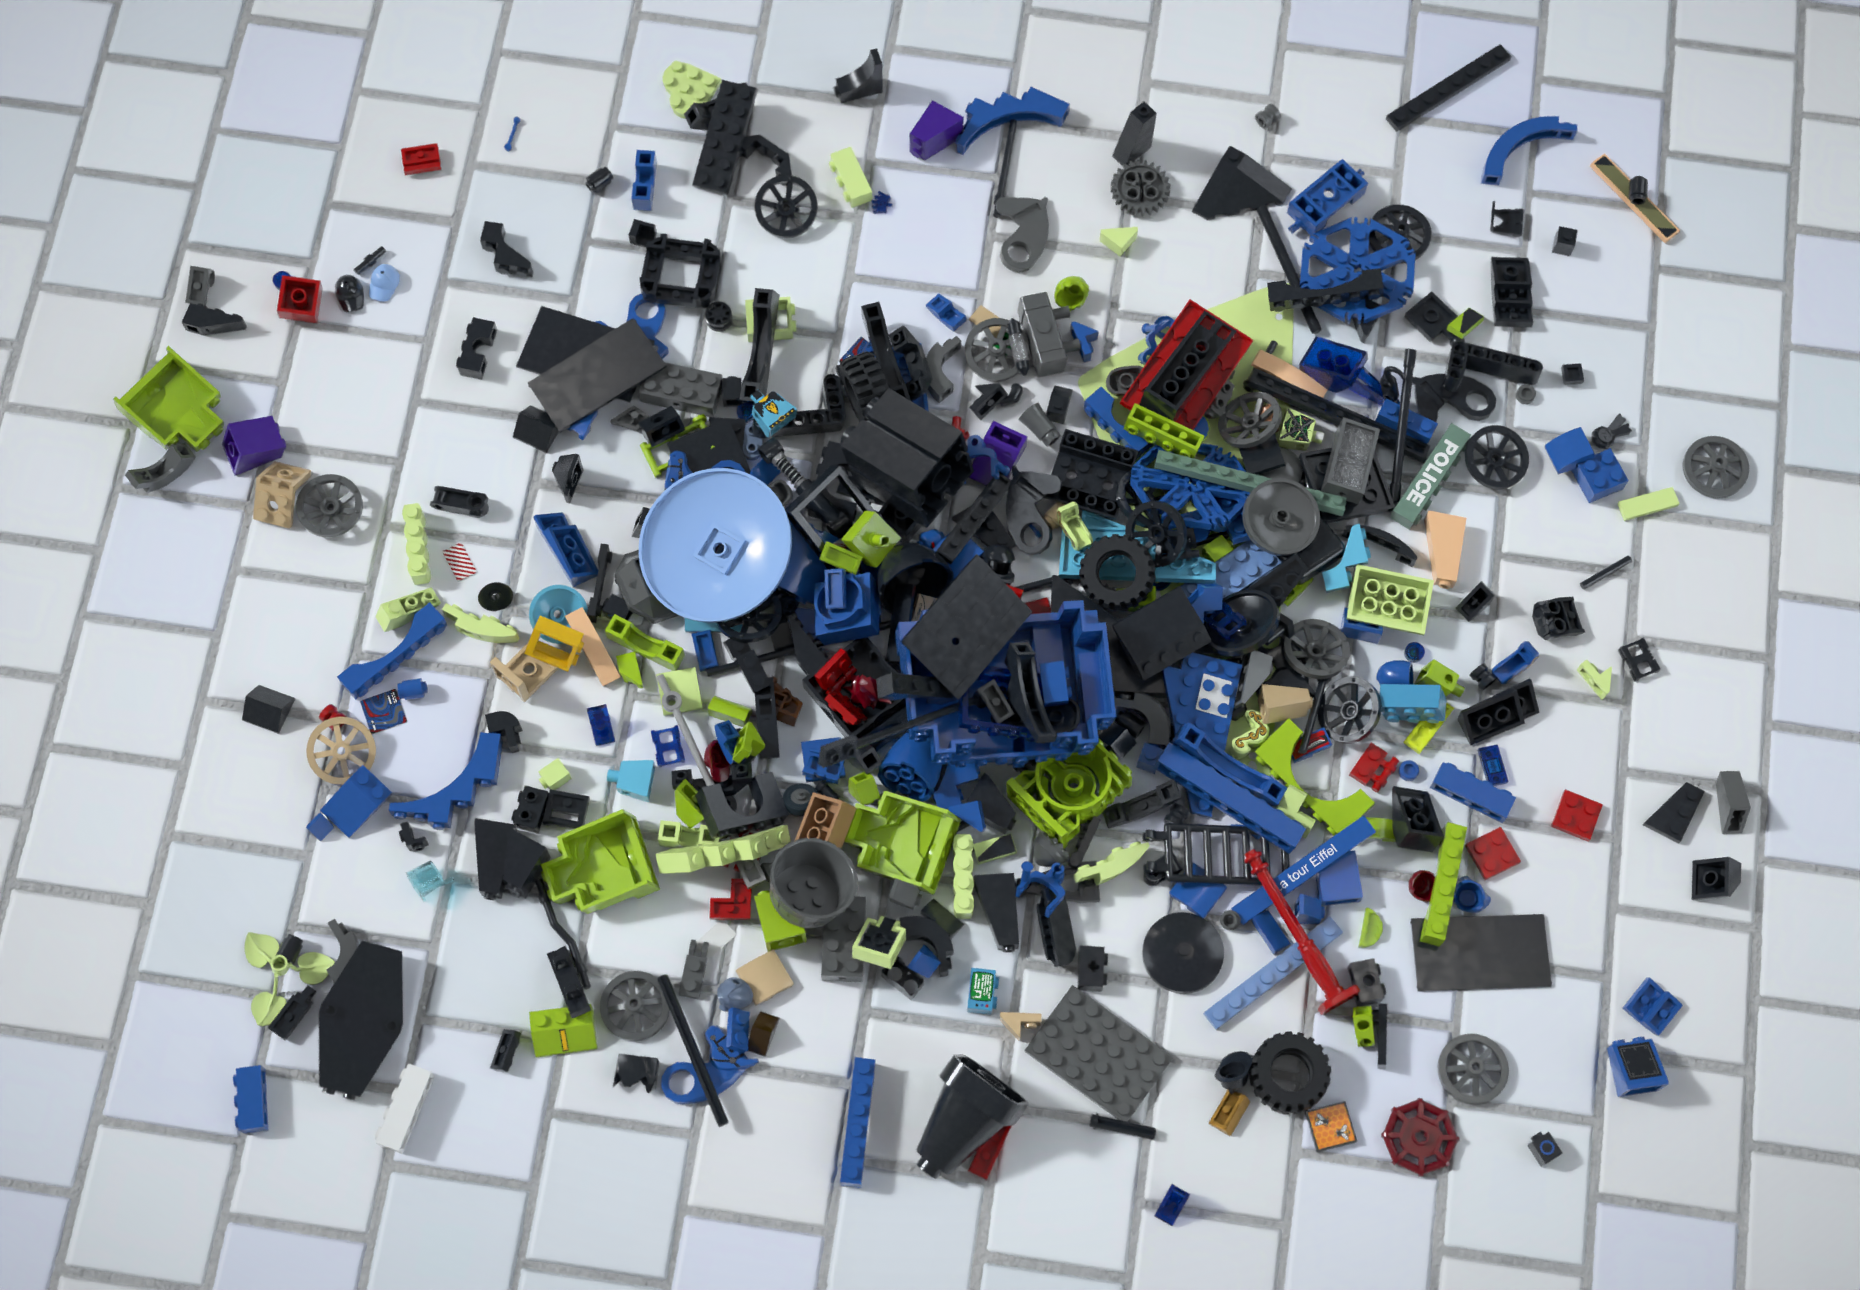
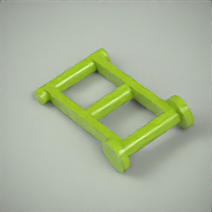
M706 415L696 416L692 419L693 424L685 427V431L654 447H651L647 442L640 444L655 478L662 476L661 472L667 470L668 462L658 466L651 450L669 441L679 439L678 437L699 428L701 430L706 428Z

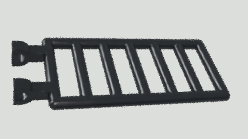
M1165 823L1164 831L1146 829L1145 833H1142V842L1164 841L1165 863L1147 861L1143 865V872L1165 873V878L1168 882L1263 886L1258 877L1251 876V865L1244 863L1245 854L1250 851V835L1258 834L1246 826ZM1172 831H1183L1185 874H1173ZM1191 832H1203L1204 875H1193ZM1211 833H1222L1224 876H1213ZM1230 834L1242 835L1243 877L1232 876ZM1261 836L1262 862L1269 864L1267 870L1271 875L1269 841ZM1281 849L1283 872L1290 867L1289 854Z

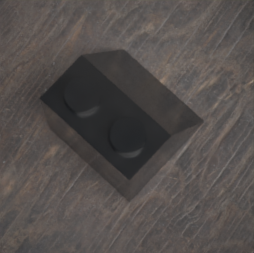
M512 828L508 835L503 880L511 895L516 898L522 896L526 899L535 885V881L540 877L541 871H543L541 864L548 862L551 856L545 846Z

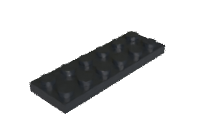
M726 80L721 81L693 179V187L728 195L758 92L756 87Z

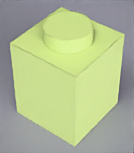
M559 758L538 771L541 777L538 780L544 789L556 790L572 779Z

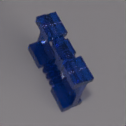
M1224 601L1222 602V610H1217L1209 618L1204 617V622L1220 633L1226 640H1229V637L1241 626L1247 625L1245 617L1238 612L1235 613ZM1221 612L1226 614L1219 622L1213 620ZM1232 621L1238 623L1231 631L1225 629Z
M678 725L658 731L651 730L659 768L685 762ZM664 732H672L673 741L661 743L659 735ZM675 750L677 759L665 762L663 753Z

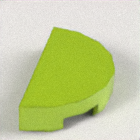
M1367 907L1364 913L1358 945L1361 948L1374 945L1380 939L1383 932V923L1374 910Z

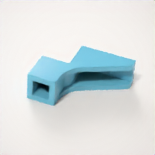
M1360 524L1352 526L1341 562L1333 569L1322 572L1326 593L1349 588L1352 577L1350 571H1346V569L1356 567L1357 564H1368V559L1371 558L1369 547H1365L1363 541L1367 539L1365 529L1360 528Z

